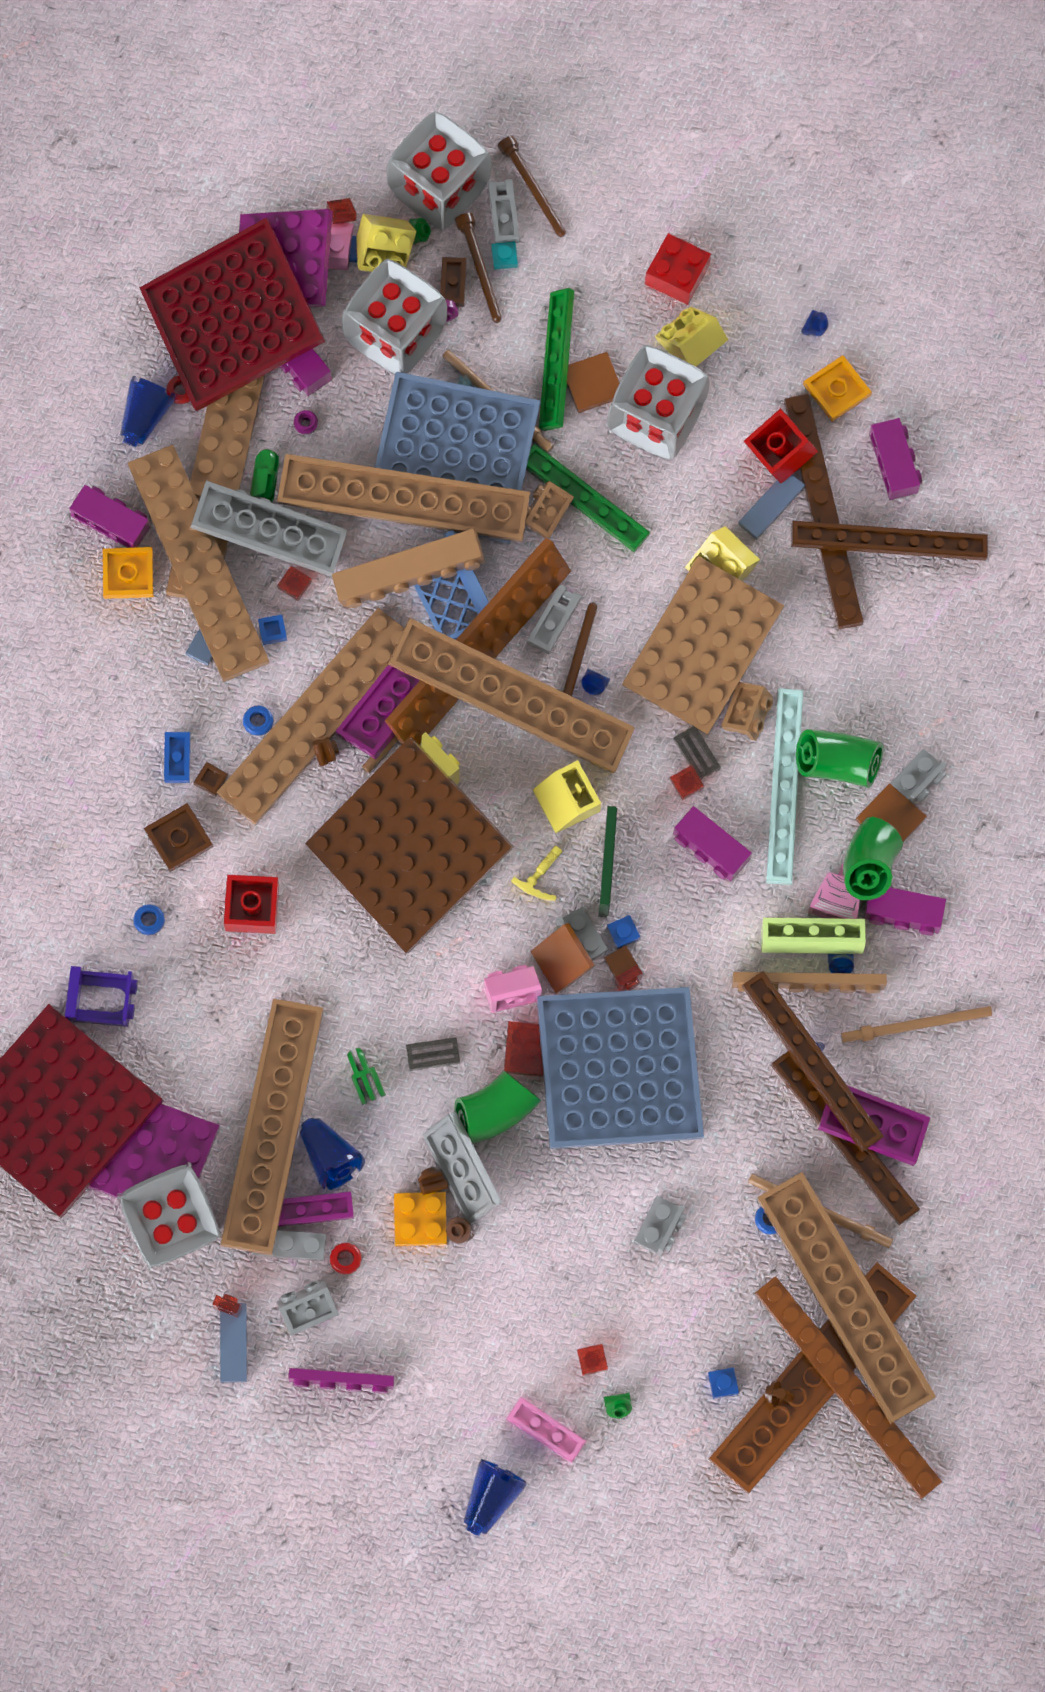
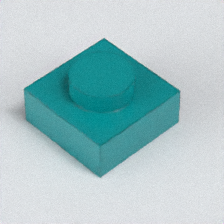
M515 241L491 244L494 270L518 268Z

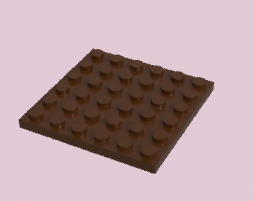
M409 737L305 843L405 953H409L514 848L508 839L412 737Z

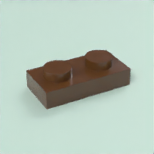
M442 257L440 294L445 300L455 302L456 307H464L466 258Z

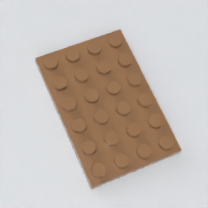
M698 556L630 669L622 686L709 735L784 609V605Z

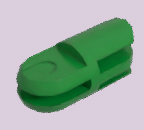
M264 449L258 453L255 459L250 490L252 497L266 498L273 502L279 469V456L276 452Z
M356 1048L363 1070L360 1071L351 1050L347 1056L354 1072L351 1076L360 1101L364 1105L367 1104V1100L360 1085V1080L363 1081L371 1101L377 1098L369 1079L370 1076H372L380 1096L383 1097L386 1094L375 1067H370L363 1050Z

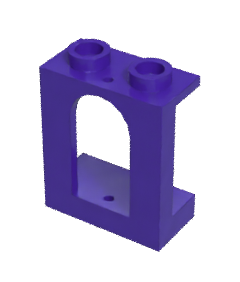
M71 966L65 1017L70 1022L128 1027L129 1019H134L135 1004H131L132 995L137 993L138 980L134 979L132 971H128V975L82 971L81 967ZM82 985L122 990L125 993L124 1008L118 1012L79 1009Z

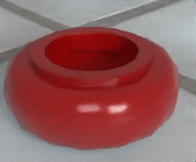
M179 375L170 379L166 387L168 398L177 404L189 403L190 399L187 393L179 395L174 392L175 387L183 385Z
M341 1243L335 1246L330 1254L332 1268L337 1273L343 1275L355 1272L362 1262L360 1250L351 1243ZM350 1252L353 1255V1262L348 1266L341 1265L338 1262L340 1253Z

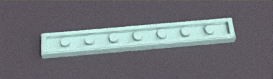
M778 688L766 883L792 884L799 772L796 764V746L801 735L803 690Z

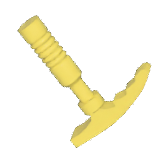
M554 846L546 858L538 865L533 876L528 877L527 882H522L515 876L511 882L534 897L556 901L557 897L555 895L542 893L538 889L535 890L533 886L537 884V879L544 875L557 857L560 856L562 850Z

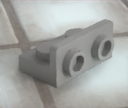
M923 748L890 784L913 804L917 800L921 803L930 793L928 788L933 783L938 785L947 775L944 772L947 763L944 761L940 763Z
M582 907L563 918L561 916L556 918L555 931L562 925L569 923L592 961L608 952V948Z
M656 1196L634 1243L659 1256H662L664 1250L669 1252L676 1239L672 1237L675 1228L681 1229L687 1217L683 1213L685 1206L681 1204L680 1206Z
M324 1281L310 1282L304 1286L305 1289L296 1293L295 1291L287 1292L280 1297V1300L276 1301L291 1336L339 1315Z

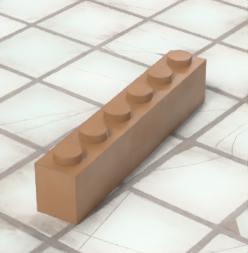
M470 529L333 573L332 578L342 606L344 608H356L362 605V602L370 599L372 601L381 600L386 597L385 594L392 592L403 593L409 590L410 586L417 584L419 586L428 585L433 582L432 579L438 577L449 578L456 575L457 571L463 569L467 571L480 567V564L485 563V558L478 534L474 529Z

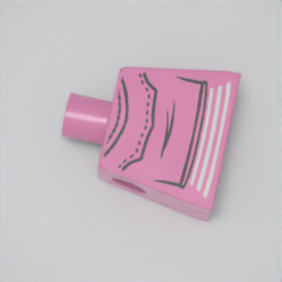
M843 864L838 875L831 872L827 873L811 902L809 914L821 918L857 919L860 900L851 896L846 890Z

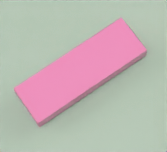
M520 1397L506 1418L513 1425L571 1464L586 1443V1440L522 1397Z

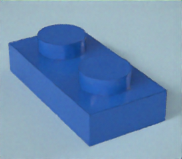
M165 732L164 783H190V732Z

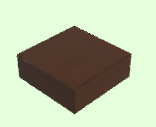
M206 762L193 783L195 786L216 797L217 791L228 778V773Z
M627 946L604 957V961L616 981L639 969Z

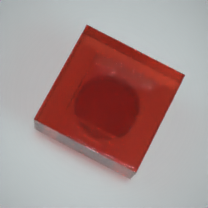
M350 198L327 201L326 209H330L333 212V224L356 221L357 213Z
M290 566L278 583L277 588L299 601L311 584L312 578Z
M692 765L670 777V781L682 801L704 789V784Z
M636 965L615 978V985L619 991L624 989L630 991L640 984L639 980L642 979L643 973L639 966Z
M223 1294V1297L216 1295L212 1304L214 1309L237 1318L242 1309L241 1304L237 1303L238 1299L228 1294Z
M603 1344L577 1349L582 1376L608 1371Z

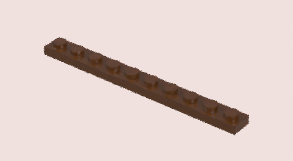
M809 394L785 398L784 405L787 415L818 450L812 458L800 467L812 522L840 524ZM819 549L838 630L863 625L847 551Z

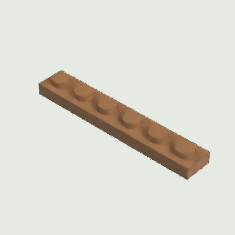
M733 972L732 988H738V991L745 992L742 985L760 972ZM764 972L777 990L783 988L789 989V992H803L804 989H814V992L826 993L830 989H840L841 993L865 990L866 993L874 994L880 993L887 985V974Z

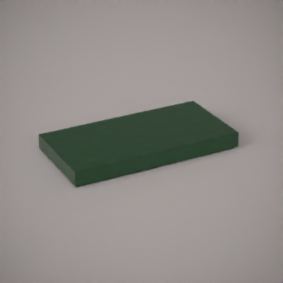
M607 806L598 917L609 916L617 822L616 806Z

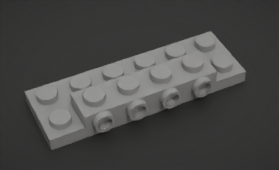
M206 481L190 527L331 577L347 533V529L321 521L314 515H304L296 512L289 506L281 507L272 504L266 498H255L249 496L243 490H232Z

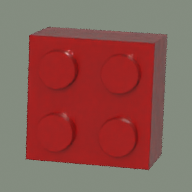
M668 233L646 272L645 285L689 305L710 266L711 253Z
M781 408L744 440L745 444L780 484L818 452Z
M227 875L224 928L226 932L276 934L279 899L278 877Z

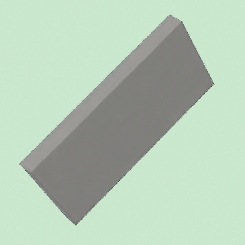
M456 1111L446 1115L423 1134L464 1218L470 1225L478 1222L502 1203Z

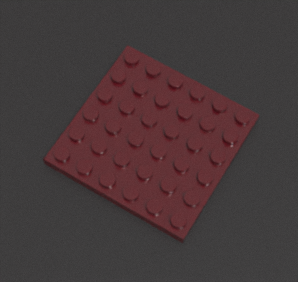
M267 218L139 287L191 404L196 411L205 408L326 342L273 227Z
M48 1004L0 1058V1167L62 1219L164 1100Z

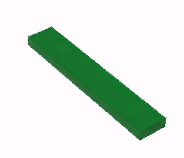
M571 288L550 292L539 429L542 431L563 427L574 290Z
M534 444L531 447L526 470L544 484L550 481L572 495L574 498L570 503L635 553L648 538L650 532L538 445Z

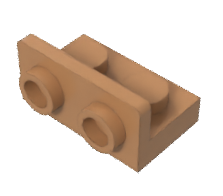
M550 481L543 484V486L539 484L532 494V497L535 499L531 506L528 505L525 527L527 526L547 539L551 537L574 498Z
M740 682L729 704L721 725L722 728L726 731L746 734L751 740L757 741L759 734L763 731L766 715L772 708L773 696L764 686Z

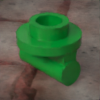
M424 218L410 219L409 223L416 230L413 245L419 242H426L431 233L430 225Z
M630 1393L603 1397L606 1413L612 1418H624L632 1411Z

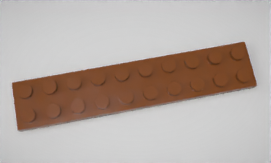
M545 538L461 633L456 639L457 641L494 659L499 655L571 572V569L553 541ZM420 680L388 716L385 722L401 744L409 737H412L420 745L422 735L425 732L429 735L459 699Z
M878 1262L865 1275L869 1285L894 1324L917 1295ZM827 1320L819 1330L851 1370L854 1371L856 1365L830 1321ZM801 1351L776 1379V1381L781 1383V1388L794 1394V1400L786 1402L780 1399L776 1407H771L765 1399L764 1393L708 1459L747 1494L752 1491L834 1394V1391Z

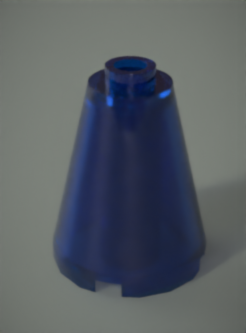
M132 376L120 436L124 437L122 442L135 448L137 444L143 445L175 402L177 395L172 392L169 396L165 393L166 388L143 378H140L139 382H137L136 376Z
M309 1118L303 1122L300 1136L322 1189L325 1190L326 1186L329 1190L341 1187L354 1178L351 1174L356 1169L359 1172L363 1169L365 1165L364 1156L322 1119Z
M481 1459L478 1463L463 1520L467 1525L466 1530L476 1536H480L481 1533L487 1534L523 1492L527 1485L526 1481L507 1469L499 1468L497 1464L491 1461Z

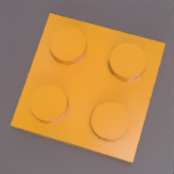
M843 355L803 381V386L831 422L872 395V391Z
M152 547L102 548L104 599L154 597Z
M433 1192L422 1195V1193H394L395 1246L447 1245L446 1192Z

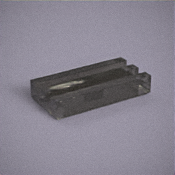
M693 726L673 738L698 781L702 780L705 776L708 777L714 771L720 770L719 763L696 727ZM690 734H693L710 761L711 767L707 766L690 738ZM681 739H685L704 771L701 772Z
M457 1037L406 1044L409 1071L460 1064ZM447 1045L453 1046V1049L412 1055L413 1050ZM454 1055V1058L414 1063V1060Z

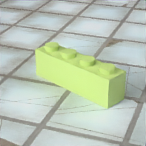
M763 918L761 953L863 954L866 943L865 919Z

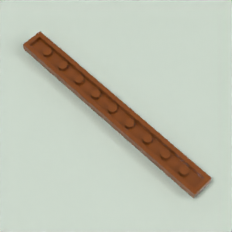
M775 1276L757 1290L754 1294L919 1498L923 1499L942 1483L941 1479L895 1423H889L873 1395L779 1279Z

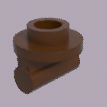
M326 737L322 740H315L312 743L319 766H325L329 762L336 761V755H339V750L335 740L330 741L329 737Z
M435 1167L423 1170L418 1178L422 1195L448 1189V1183L444 1179L442 1170H436Z
M457 1216L451 1219L446 1226V1234L454 1243L468 1242L474 1237L470 1223L462 1217Z
M774 1380L771 1385L766 1387L765 1399L768 1401L769 1406L776 1407L780 1399L792 1402L794 1394L781 1388V1383Z

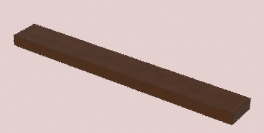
M792 521L791 547L986 561L988 558V535L807 521Z
M764 971L742 985L743 990L861 1152H864L883 1139V1134Z
M787 1051L771 1063V1067L819 1125L826 1102L789 1051ZM824 1132L899 1226L920 1210L873 1150L866 1149L864 1152H861L855 1143Z

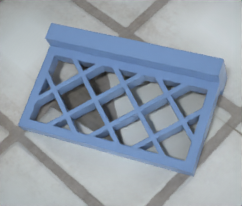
M453 530L445 533L444 535L445 537L454 535L455 533ZM463 569L457 571L458 574L454 583L443 580L442 577L432 579L436 581L432 594L422 591L421 586L418 584L414 585L436 631L443 634L442 628L445 621L457 624L455 633L449 635V637L455 640L469 625L463 622L467 610L479 614L489 603L473 570L467 571ZM460 579H461V581H462V583H463L464 586L459 585ZM441 583L453 587L449 599L436 596ZM457 588L467 591L468 597L465 604L453 601ZM435 599L447 603L443 616L432 611ZM470 601H472L474 607L469 606ZM451 605L463 608L459 621L447 617ZM436 618L441 619L440 624H438Z

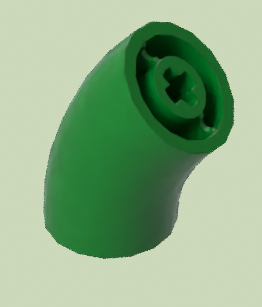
M807 729L802 732L797 742L796 764L798 771L805 777L842 781L870 788L880 770L884 746L882 742L859 736Z
M867 817L863 820L847 848L843 864L844 883L850 895L859 900H872L887 892L893 878L892 865L903 847L902 838L897 830L880 818Z
M503 1070L491 1083L482 1089L457 1097L454 1111L457 1112L472 1144L494 1138L518 1124L534 1110L541 1100Z

